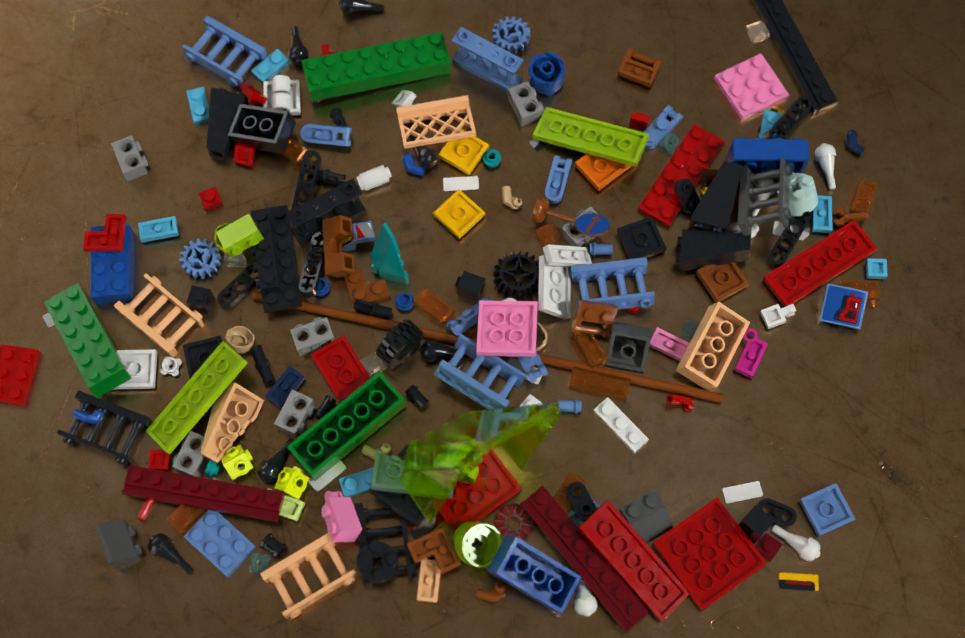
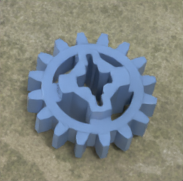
M506 16L505 21L499 19V24H494V29H492L493 42L504 50L507 49L508 52L514 50L517 53V49L523 51L524 45L528 46V40H530V28L527 27V22L522 23V18L515 20V16H513L509 20L508 16Z
M198 238L197 243L190 241L191 246L185 245L186 251L180 252L183 258H180L179 261L183 264L181 266L183 271H186L188 276L192 274L194 279L198 275L204 279L206 274L211 277L210 272H217L216 266H221L219 260L222 257L218 247H215L214 242L209 243L207 239L201 242ZM198 255L202 257L203 263L199 260Z

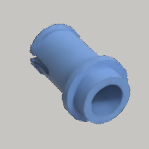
M594 241L589 243V254L593 255V257L595 255H612V243L601 244Z
M558 399V412H576L575 414L581 412L582 401H578V399Z

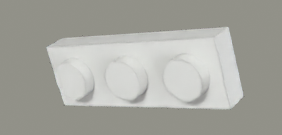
M546 245L543 247L547 265L571 267L592 264L587 247Z
M608 397L593 410L633 454L648 442L649 439Z

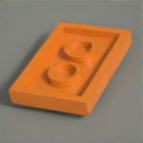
M590 154L584 155L575 162L578 170L598 191L632 167Z

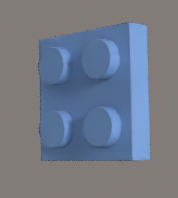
M836 483L799 500L818 537L855 520Z

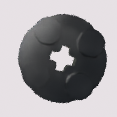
M375 540L362 547L356 558L358 574L369 583L386 582L394 575L397 569L398 556L393 548L384 542ZM372 558H380L382 566L374 567Z

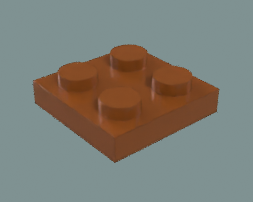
M735 262L717 266L706 265L696 271L697 276L716 303L743 290L749 285V282Z

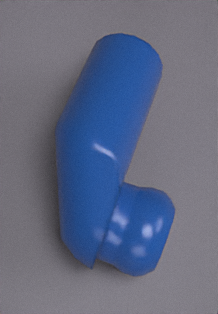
M406 153L402 157L405 170L423 176L425 168L415 165L413 154Z
M75 409L72 413L73 418L85 423L94 424L100 423L104 416L99 410H94L92 415L80 409Z

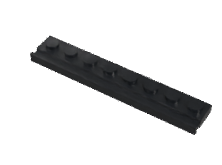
M752 0L803 96L810 98L812 113L815 114L817 111L837 106V98L782 0Z

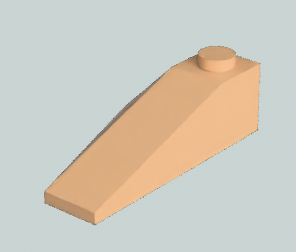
M231 382L213 403L200 454L218 463L227 450L233 446V442L237 437L241 436L245 432L244 429L257 418L264 400L237 383Z

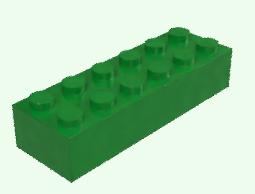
M79 283L44 301L85 383L96 398L132 379L87 294Z
M379 371L290 443L287 448L310 477L316 481L406 407L405 399Z

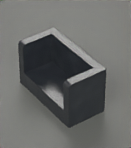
M755 505L738 525L750 541L755 544L772 526L774 521Z

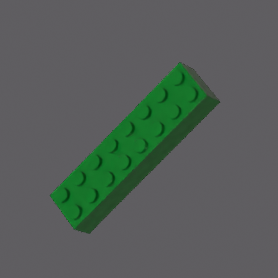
M439 32L302 60V67L310 101L313 102L450 74L451 60L443 33Z

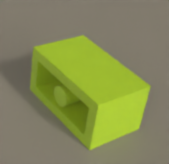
M250 214L243 216L216 232L224 250L230 257L241 254L245 249L257 245L264 239Z

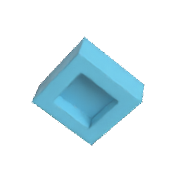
M867 258V279H886L888 277L887 259Z

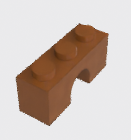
M338 215L323 220L325 275L339 278L355 273L354 255L342 252L344 241L347 238L353 237L352 218Z

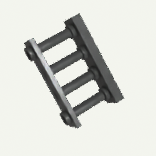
M780 158V169L758 174L751 173L748 166L742 167L738 226L743 235H751L754 224L777 219L781 220L785 228L788 227L789 219H791L789 189L792 168L790 164L787 165L784 158ZM780 176L779 183L754 188L756 181ZM779 190V197L753 202L755 195ZM779 205V211L752 217V212L756 209Z

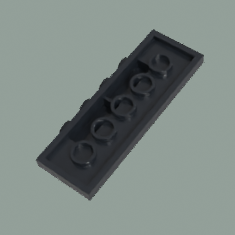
M287 205L250 211L251 217L256 222L264 238L257 245L251 246L252 256H256V261L253 262L254 272H258L259 278H255L257 290H261L264 313L303 307L299 290L291 224L285 213L289 211Z

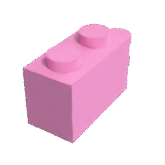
M326 491V503L322 507V516L326 521L327 530L332 541L355 542L362 531V527L351 497H343L341 491Z

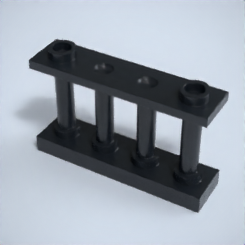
M354 179L285 212L293 226L291 230L300 246L311 241L315 233L323 232L324 219L338 215L354 219L366 213V209L359 199L362 192Z
M78 390L75 398L80 402L79 409L87 412L92 407L101 411L104 416L100 423L92 424L85 439L75 436L82 421L74 418L68 432L58 429L57 434L62 437L61 441L70 445L77 443L116 458L115 462L125 466L127 463L134 465L135 461L128 455L140 430H143L144 427L148 428L153 421L145 415ZM111 414L115 416L116 420L103 446L93 443L105 416ZM127 420L132 422L133 428L121 453L111 450L110 448L122 424Z
M355 503V511L362 527V531L358 536L359 551L368 544V540H371V538L403 533L404 545L392 548L396 555L405 554L407 565L397 567L393 576L408 574L409 581H413V575H416V566L414 562L411 563L410 553L406 546L409 543L406 520L401 517V526L370 530V528H366V520H369V518L397 513L389 507L368 510V508H364L363 503ZM363 579V585L365 588L373 587V583H369Z

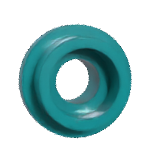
M487 150L483 154V162L488 167H496L501 162V155L497 150Z
M209 460L204 473L208 474L210 478L212 475H217L221 464Z

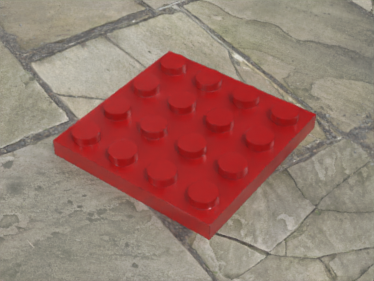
M475 426L461 435V437L471 439L486 448L485 455L481 456L483 458L482 463H473L479 468L476 482L465 483L454 480L453 498L437 497L434 504L453 533L460 525L466 522H479L522 491V488ZM443 450L427 459L433 469H435L440 455H448Z
M718 497L652 543L676 578L688 590L690 597L701 611L767 564Z

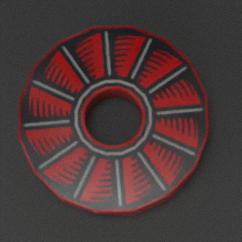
M517 503L502 506L496 512L493 520L494 527L501 534L502 540L508 534L524 541L531 535L533 529V520ZM510 519H517L519 526L512 529L507 523Z

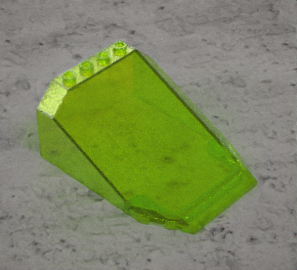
M557 402L480 410L469 414L463 413L453 423L449 421L442 425L438 431L432 430L424 436L425 438L421 440L415 439L408 444L409 447L404 456L400 481L430 523L458 480L472 472L483 455L491 449L503 444L520 470H522L561 418L560 407Z

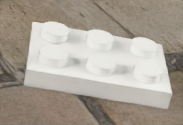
M545 254L539 256L538 310L564 320L571 318V267L547 265Z
M117 350L132 379L114 389H155L157 350Z

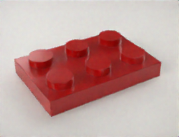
M344 335L310 354L339 403L371 378Z
M1 344L0 403L25 407L40 356L39 350Z

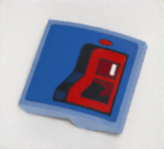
M827 284L819 321L861 330L869 292Z

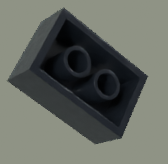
M240 104L227 136L235 145L242 143L253 146L256 150L285 154L296 121L289 111Z

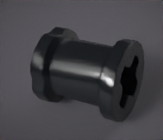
M269 533L262 540L259 547L267 550L273 555V559L276 560L283 554L287 545L285 543L281 544L273 537L272 533Z

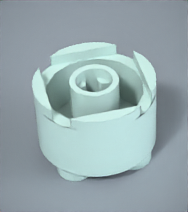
M792 172L790 176L789 209L791 216H801L804 212H811L818 204V195L812 176Z

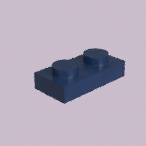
M289 366L265 397L282 409L291 390L296 391L306 378Z

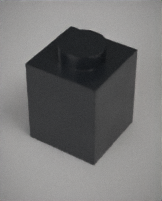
M464 271L462 276H458L455 283L457 294L478 301L485 287V278Z
M192 285L186 303L191 311L196 310L199 313L209 315L215 297L210 289Z

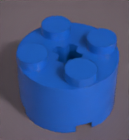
M552 52L535 55L529 63L528 81L530 86L534 87L536 92L547 96L553 95L562 87L565 75V66L562 58Z

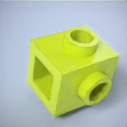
M241 445L228 449L221 458L222 464L232 480L247 474L254 468L250 462L253 460V457L249 450L246 449L244 451Z
M293 466V468L284 467L278 476L274 489L299 500L310 478L303 474L304 471L296 466Z

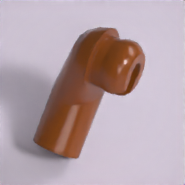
M498 582L489 591L478 588L476 598L496 602L505 595L506 586L504 583Z

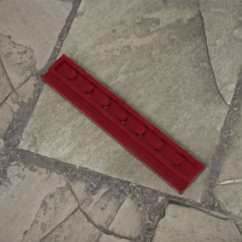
M132 465L129 467L124 488L121 491L123 495L273 522H278L279 520L278 517L285 497V493L280 491Z
M543 485L520 503V506L572 569L581 576L582 581L625 633L649 614L648 610L579 531L577 525Z

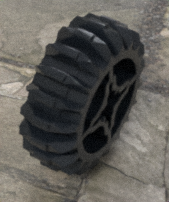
M519 250L516 255L513 251L510 252V256L504 254V260L499 258V265L494 266L493 277H495L494 284H497V290H502L503 296L508 293V298L516 296L518 301L520 296H522L526 300L527 294L533 297V291H539V260L534 261V255L528 257V252L521 255ZM516 264L514 268L506 270L509 266ZM522 265L529 267L531 271L523 268ZM518 269L520 270L519 274H521L519 277V281H517L518 277H516L518 274ZM505 279H507V281L513 282L515 286H512L509 283H507ZM532 280L528 285L521 287L524 282Z

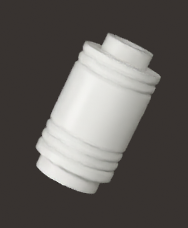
M384 165L360 173V176L356 178L361 190L368 191L390 182L389 178L392 175L388 167L385 168Z

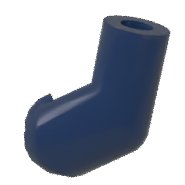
M855 130L847 131L845 135L846 147L861 156L865 148L857 143V132Z

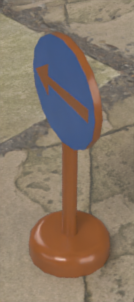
M540 197L537 200L533 209L532 218L534 222L541 223L547 215L575 223L576 230L585 236H601L610 227L609 220L600 214H585L576 219L550 211L549 201L544 197Z

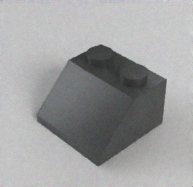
M614 321L606 365L644 372L652 328Z
M655 489L619 509V513L646 544L673 528L666 506Z
M121 520L95 526L110 565L120 571L142 561L140 554L143 553L139 542H135L134 536L136 532L132 524Z

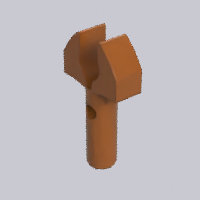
M839 207L832 212V217H842L841 219H832V224L839 228L845 226L847 221L868 219L867 212L847 213L844 211V207Z

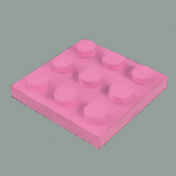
M762 54L718 73L714 77L742 121L789 97L788 92Z
M479 300L477 356L536 357L538 301Z

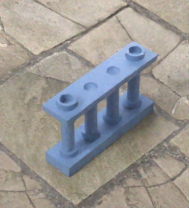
M207 15L203 20L206 32L193 48L185 44L182 46L185 53L184 56L189 61H195L228 80L232 86L240 87L243 82L242 76L255 60L262 62L267 58L266 50L259 44ZM216 35L220 37L218 43L207 56L199 53L211 36ZM230 43L235 46L221 65L213 61L225 44ZM244 51L249 54L236 73L227 69L240 52Z
M460 27L451 40L452 43L461 47L452 59L454 64L508 92V88L523 82V78L515 74L523 63L522 58Z
M646 257L571 266L572 283H579L582 300L614 304L618 307V310L654 305L655 292L646 291L643 275L647 274L648 263ZM624 277H636L639 293H627ZM605 279H617L620 296L609 297ZM597 280L601 298L590 299L586 282Z
M460 334L454 345L458 350L449 363L442 359L434 376L501 417L510 402L505 399L514 385L520 388L527 375L497 356H477V343ZM464 354L474 359L466 373L455 367ZM481 364L491 370L482 384L472 378ZM497 374L507 380L499 394L489 389Z

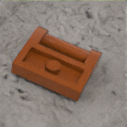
M629 48L617 75L651 88L663 60L650 58ZM631 58L653 66V68L642 63L636 62L634 60H631Z
M580 300L571 326V332L574 334H579L580 332L601 335L602 338H609L618 307L614 304ZM582 321L603 324V327L581 325Z

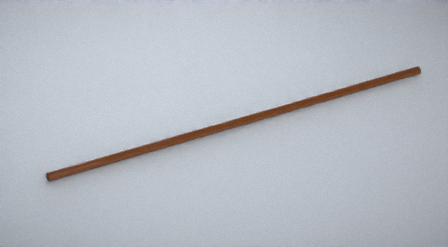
M254 291L252 299L262 302L261 292ZM302 301L303 307L293 308L392 330L394 326L396 327L400 323ZM418 327L424 332L423 337L455 344L459 335ZM470 338L473 342L477 343V339ZM538 353L543 364L717 403H721L723 399L722 393Z

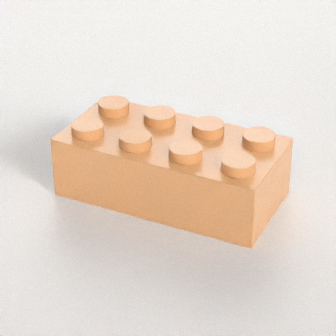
M720 302L710 305L675 371L705 390L709 391L717 388L750 322Z

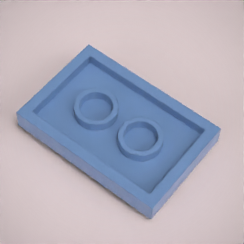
M208 510L183 536L227 577L256 548L251 541L219 512Z

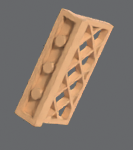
M468 95L396 108L404 149L476 136ZM467 113L464 119L457 116L458 114ZM446 116L450 117L446 122L439 119ZM424 120H432L429 125L422 123ZM453 120L460 122L457 127L450 125ZM414 123L410 129L403 126V124ZM435 123L442 125L439 131L432 128ZM466 125L471 128V131L463 132L460 129ZM417 126L424 129L421 134L414 131ZM446 128L453 131L450 135L443 134ZM429 131L435 135L433 138H426V133ZM410 134L417 137L415 141L407 142L406 139Z

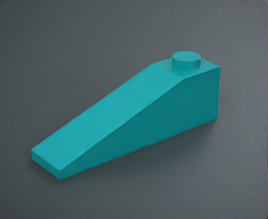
M384 223L370 255L372 263L369 265L373 273H378L381 279L407 285L410 283L409 276L406 270H402L405 264L399 254L400 250L396 238L387 223Z

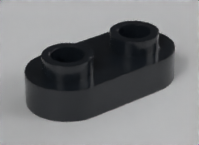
M679 179L674 184V192L684 212L694 213L700 203L698 194L689 179Z
M573 482L567 487L566 496L574 512L580 520L585 521L596 511V506L590 494L580 482ZM579 489L581 493L576 495L573 493V490ZM585 506L589 507L590 511L585 513L582 508Z
M764 498L757 504V507L762 511L763 507L769 509V513L765 514L776 525L787 528L796 522L797 514L795 510L787 505L769 498ZM783 514L788 516V521L782 519Z

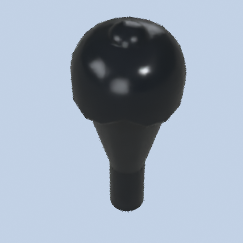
M365 0L338 1L341 11L348 14L365 10L384 11L383 4L370 3Z
M292 26L291 47L288 50V57L293 64L302 65V60L309 57L308 50L299 38L298 27Z
M411 134L409 136L411 141H415L417 138ZM426 145L415 147L418 157L417 162L421 167L428 169L437 163L438 155L433 148L430 149Z
M427 340L420 348V353L425 361L435 362V360L453 357L458 349L439 344L436 340ZM466 354L462 356L463 358H469Z
M289 438L274 455L259 464L257 473L262 481L273 482L278 478L279 471L289 452L287 446L294 441L292 438Z
M158 533L150 537L148 550L151 554L176 564L186 574L192 571V567L180 557L167 535Z

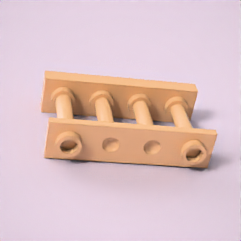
M145 274L144 278L148 284L129 304L126 303L124 305L118 301L114 307L119 314L170 357L174 358L178 354L174 348L176 346L175 343L195 322L203 328L205 326L201 320L203 317L196 310L191 311L163 288L158 278ZM154 288L162 294L143 315L137 316L133 313L134 309ZM167 300L172 302L175 307L156 327L153 326L151 328L147 325L148 320ZM181 311L189 317L187 321L170 338L167 337L165 340L161 336L162 331Z
M329 533L260 573L267 584L269 582L271 584L274 583L287 607V610L282 612L286 619L289 617L291 619L296 618L302 613V609L340 586L352 584L355 581V577L358 576L354 569L348 572L334 548L336 542L332 541ZM323 550L328 552L342 576L332 583L316 558L317 554ZM304 561L310 562L323 585V588L315 593H312L299 570V564ZM286 572L292 573L305 596V599L297 604H294L281 581V575Z

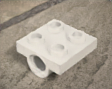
M277 75L272 78V81H264V96L267 98L264 108L289 111L291 115H301L300 80H290L288 76Z

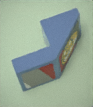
M371 221L352 224L353 237L347 238L344 241L342 252L355 250L357 243L375 241Z

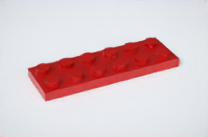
M693 124L639 205L638 211L648 217L652 216L653 220L670 228L682 210L674 192L675 182L679 179H689L696 189L702 180L703 169H709L723 148L725 141Z
M853 220L763 277V280L781 304L786 307L794 304L873 254L878 248L857 222Z
M606 500L578 527L579 531L659 622H662L690 594L609 500Z

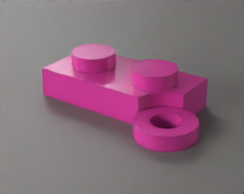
M747 328L743 336L746 345L734 371L752 379L768 343L758 339V333L755 329ZM747 333H752L754 337L749 339Z

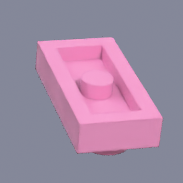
M657 327L649 346L681 361L689 343Z

